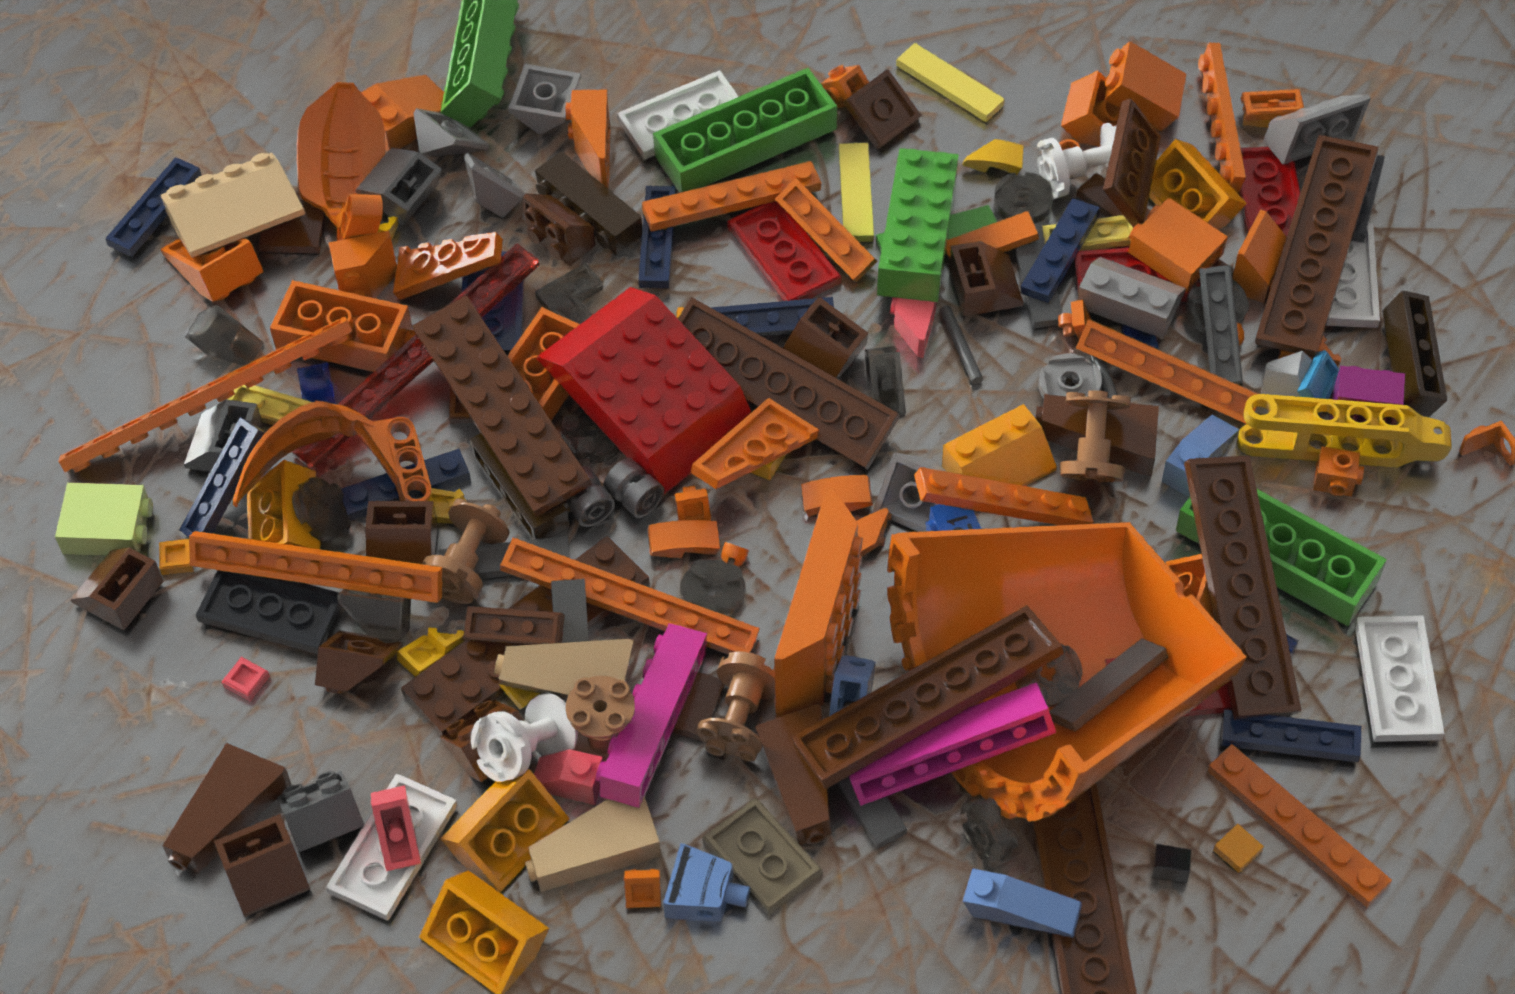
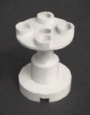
M1110 123L1103 124L1100 131L1101 146L1082 151L1078 146L1062 150L1054 138L1038 142L1037 149L1042 150V155L1037 156L1038 169L1045 189L1052 188L1053 190L1051 191V198L1056 199L1067 196L1070 189V179L1086 175L1087 168L1105 164L1108 168L1117 126L1113 127Z
M545 692L529 702L525 712V721H518L514 716L506 712H493L479 719L473 726L471 733L472 750L477 748L481 758L476 760L479 768L492 780L504 782L506 780H513L527 771L531 762L532 752L535 749L543 756L568 749L574 750L577 744L578 731L572 727L567 718L566 703L558 696Z

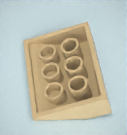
M273 153L255 155L251 161L243 164H231L225 167L222 172L214 175H202L193 183L185 186H173L166 193L160 195L172 227L191 258L305 214L304 208L289 179Z

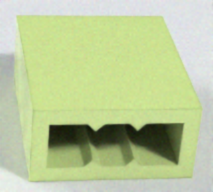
M67 483L55 539L62 554L106 556L112 550L128 547L140 553L141 545L146 544L147 541L146 521L147 517H151L153 513L152 498H148L144 485Z

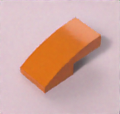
M867 475L837 476L801 484L804 511L809 517L819 514L827 487L834 488L850 512L873 505L870 478Z
M679 520L651 524L648 527L650 556L681 559L685 552L716 555L720 549L717 521Z

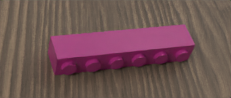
M669 623L664 635H658L654 645L655 655L652 660L647 659L643 669L642 677L644 679L642 684H636L632 693L635 701L633 718L623 731L619 732L618 736H612L608 747L609 757L606 762L601 761L597 769L596 781L600 782V797L640 808L690 693L697 672H699L706 656L707 633Z
M1036 682L964 710L851 774L849 778L860 806L1052 735L1056 733L1047 704Z

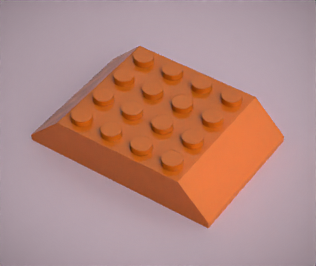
M827 487L774 658L776 718L818 703L820 706L824 705L826 694L832 693L836 664L839 665L842 656H844V637H849L852 629V609H857L860 601L861 590H859L862 573L859 571L862 562L860 552L863 538L858 537V522L834 488Z

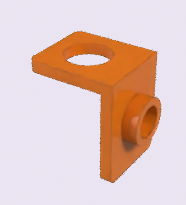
M1502 420L1486 427L1484 425L1478 426L1464 436L1459 449L1461 456L1494 444L1509 466L1515 465V438ZM1504 438L1510 444L1511 453L1505 447Z

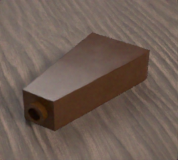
M1044 394L1043 407L1037 406L1035 419L1042 426L1047 441L1078 451L1079 438H1083L1086 435L1088 408L1076 407L1065 403L1066 396ZM1130 403L1128 409L1107 410L1105 439L1111 440L1109 463L1121 465L1125 469L1145 476H1152L1156 454L1159 406Z
M819 703L755 726L756 733L762 741V752L799 845L805 843L816 844L824 840L827 835L832 834L829 789L823 787L794 746L791 738L823 720Z
M226 743L162 845L168 857V862L181 871H186L188 868L200 873L219 855L214 843L215 840L247 828L277 799V796L283 794V790L290 786L291 781L286 767Z

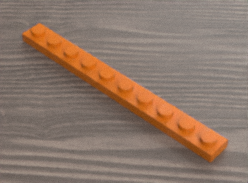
M346 316L60 455L58 462L64 473L73 469L74 473L79 472L90 466V460L99 455H102L103 458L110 457L120 451V445L128 441L136 444L149 436L148 431L157 427L160 430L167 429L178 422L177 417L185 413L193 416L206 409L205 404L214 399L221 402L232 397L235 394L234 389L245 385L246 388L255 386L264 380L263 375L274 371L275 374L281 373L292 367L291 362L300 357L303 360H307L321 352L319 348L328 343L336 346L349 339L347 334L352 332L351 326Z

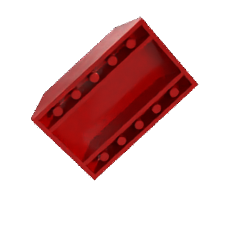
M629 287L537 356V360L627 458L633 459L645 470L646 474H650L664 487L663 496L691 475L692 464L751 413L741 386L656 295L633 287Z

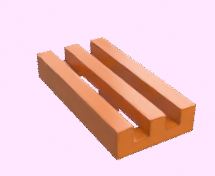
M1300 89L1242 92L1241 95L1243 112H1246V121L1273 120L1277 116H1284L1305 108Z

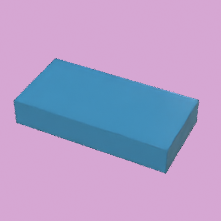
M1326 350L1320 351L1314 356L1297 390L1301 397L1330 398L1339 368Z

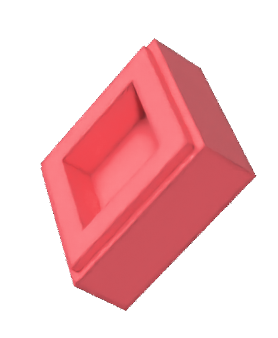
M240 657L222 680V685L229 691L251 702L270 678V675L266 669Z

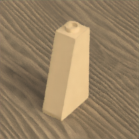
M616 639L506 646L505 655L498 654L494 674L500 675L499 684L541 694L550 692L559 698L567 699L569 693L574 688L575 682L580 678L610 676L625 681L634 640Z
M645 796L640 808L610 799L605 800L529 847L531 860L526 861L525 864L530 882L537 880L540 892H544L661 857L660 841Z

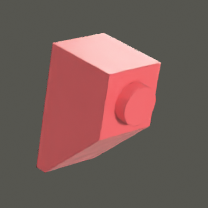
M893 297L890 314L895 315L894 328L916 356L924 358L937 310V302Z
M571 749L540 757L534 775L550 795L596 805L600 793V782L596 781V773L600 762L603 761V757Z
M400 786L371 793V806L386 871L421 864L406 787Z

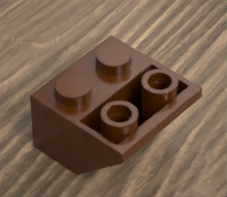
M528 193L523 196L528 237L535 244H541L555 259H561L571 266L595 246L594 227L553 196Z
M982 241L951 246L949 269L963 316L1023 306L1024 302L1008 254Z
M818 297L801 317L783 349L839 380L867 345L869 333L821 297Z
M368 501L365 527L366 556L422 564L425 557L435 555L438 521L433 501Z
M130 547L112 550L70 600L73 604L125 630L164 581L155 560Z
M488 700L481 703L474 709L475 713L465 720L460 719L453 722L447 727V733L439 737L469 776L480 782L488 778V776L484 774L476 760L481 759L477 748L472 750L471 733L475 723L493 712H506L514 716L518 721H524L517 709L496 700Z
M281 814L214 841L244 917L311 890Z

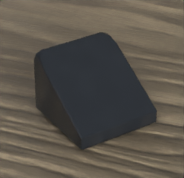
M1156 844L1152 877L1187 883L1191 868V849Z

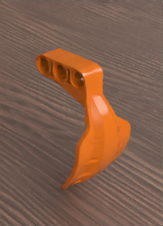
M336 82L307 107L301 118L297 136L298 193L305 202L324 211L337 228V241L377 233L383 214L381 195L358 194L355 191L385 155L384 124L379 111L360 92L355 84L350 82Z
M315 401L298 407L282 417L265 432L253 448L243 467L234 494L233 505L237 508L243 496L281 458L301 446L323 441L339 433L346 436L359 435L396 486L400 501H430L431 484L415 427L408 418L395 417L371 421L359 412L346 406ZM402 432L407 435V438L397 440L392 434ZM403 461H410L414 463L416 467L413 469H404L400 465V463ZM418 490L423 493L424 497L414 499L408 495V492Z

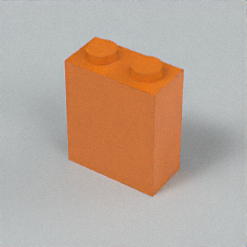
M1131 41L1121 49H1116L1109 60L1111 68L1105 81L1107 88L1104 99L1121 108L1122 101L1132 99L1152 126L1162 132L1179 118L1186 73Z
M1168 197L1161 206L1155 205L1152 208L1147 220L1142 225L1138 223L1132 229L1129 235L1131 241L1128 253L1174 284L1185 287L1186 292H1188L1200 279L1199 269L1212 267L1223 255L1228 236Z

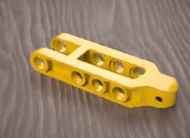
M1255 394L1246 401L1243 417L1247 424L1240 428L1237 438L1238 448L1246 455L1317 461L1320 449L1310 445L1309 442L1317 440L1322 442L1325 447L1345 450L1342 444L1351 443L1357 448L1353 452L1360 453L1359 465L1393 468L1403 466L1415 460L1440 461L1445 459L1452 449L1451 428L1449 425L1437 419L1421 416L1408 405ZM1264 407L1269 413L1259 415L1253 411V408ZM1328 412L1332 414L1334 419L1324 420L1318 416V413ZM1353 414L1362 415L1366 421L1358 423L1352 420L1350 416ZM1393 417L1399 424L1389 425L1385 423L1383 418ZM1438 428L1442 431V434H1436L1433 430ZM1250 435L1257 436L1262 442L1253 444L1248 442L1245 437ZM1384 446L1389 450V453L1380 454L1375 451L1374 447Z

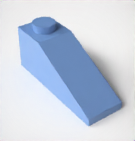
M1212 414L1183 438L1165 462L1162 482L1190 497L1184 463L1188 459L1221 457L1238 435L1239 429Z
M973 868L963 898V903L972 917L1069 937L1074 936L1082 903L1075 899L1007 875Z

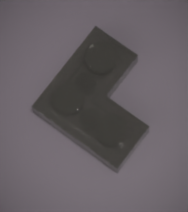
M584 263L536 290L535 295L536 299L545 309L581 324L593 315L582 301L603 290V282L588 264Z

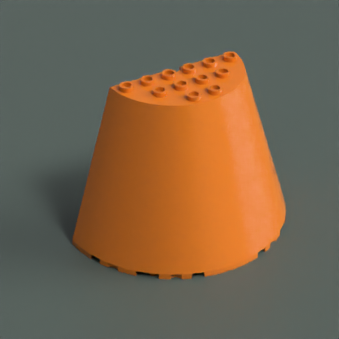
M1130 522L902 532L892 534L887 572H894V585L887 587L888 602L891 607L889 618L894 643L901 642L905 656V658H902L904 670L910 671L1026 605L1062 645L1064 651L1062 656L977 704L1037 682L1050 711L1105 668V659L1117 658L1141 638L1166 648L1168 658L1076 732L1053 722L1056 733L951 772L972 797L981 795L986 799L983 801L984 807L989 810L996 809L1000 816L1007 819L1020 817L1028 821H1036L1054 815L1229 682L1239 672L1246 659L1242 650L1225 633L1202 604L1193 595L1184 596L1185 590L1182 581L1172 572Z

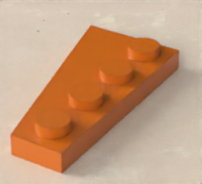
M497 232L467 236L461 242H455L453 239L443 240L441 245L432 246L430 243H422L416 249H410L408 246L399 247L393 294L402 300L498 264L501 261L503 239Z
M768 398L692 464L691 473L717 490L817 439L819 429Z

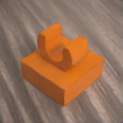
M1083 299L1071 302L1072 313L1058 315L1059 328L1063 329L1064 337L1076 334L1078 339H1080L1087 321L1091 320Z
M695 485L682 487L683 492L674 494L678 521H711L706 488L696 490Z
M632 869L631 871H624L626 908L661 907L660 870Z

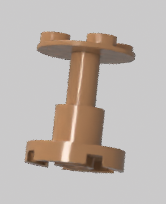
M1097 390L1088 391V397L1084 393H1066L1065 403L1076 407L1088 408L1086 435L1083 438H1079L1077 461L1061 462V477L1080 481H1087V479L1098 480V482L1123 481L1125 467L1109 463L1111 440L1105 439L1107 410L1128 409L1131 397L1113 395L1112 398H1107L1108 392Z
M455 499L448 515L451 522L463 532L458 544H450L444 556L430 555L425 557L422 564L442 567L443 599L458 604H470L474 598L477 600L483 588L481 578L473 571L479 560L475 552L480 542L489 544L503 543L508 538L510 531L505 522L499 518L501 512L496 507L485 504L482 507L463 499Z
M742 651L730 652L727 659L724 656L721 658L717 669V676L729 688L725 697V702L729 706L725 719H704L698 723L696 728L699 738L706 743L705 750L710 754L722 756L726 753L738 756L745 761L752 762L756 760L758 753L762 749V741L757 734L744 725L748 714L757 711L761 699L775 698V665L773 669L764 665L766 658Z
M593 676L590 678H580L575 682L573 690L567 697L565 707L569 722L578 731L577 744L574 750L601 756L604 762L607 761L609 757L608 747L612 736H618L619 732L623 731L631 722L635 712L634 697L624 680L610 676Z

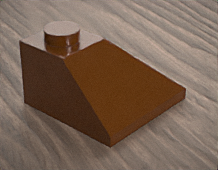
M340 630L318 648L315 686L325 687V690L330 693H344L383 666L398 650L402 649L403 642Z

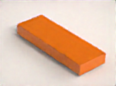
M1026 211L947 240L946 253L950 260L951 246L978 241L1006 252L1039 240V236L1029 212Z

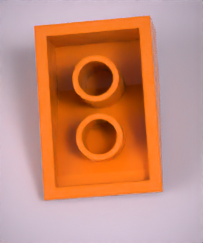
M427 75L376 83L361 92L381 115L385 132V150L387 152L390 148L401 149L417 139L414 120L416 108L440 113L444 91Z
M607 89L571 90V102H566V120H572V122H568V139L574 140L575 152L588 173L609 189L611 126Z
M180 238L160 249L165 258L195 290L212 302L225 299L230 295L231 291L239 286L252 283L256 276L264 272L251 242L245 238L191 258Z

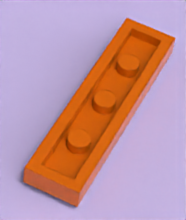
M797 178L775 198L856 283L878 262Z

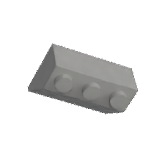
M1368 94L1340 96L1331 100H1324L1320 104L1308 108H1301L1284 116H1277L1270 121L1263 141L1283 165L1312 155L1318 135L1353 141L1371 98Z
M1099 257L1090 264L1079 287L1078 300L1083 299L1088 312L1164 339L1186 292V288Z

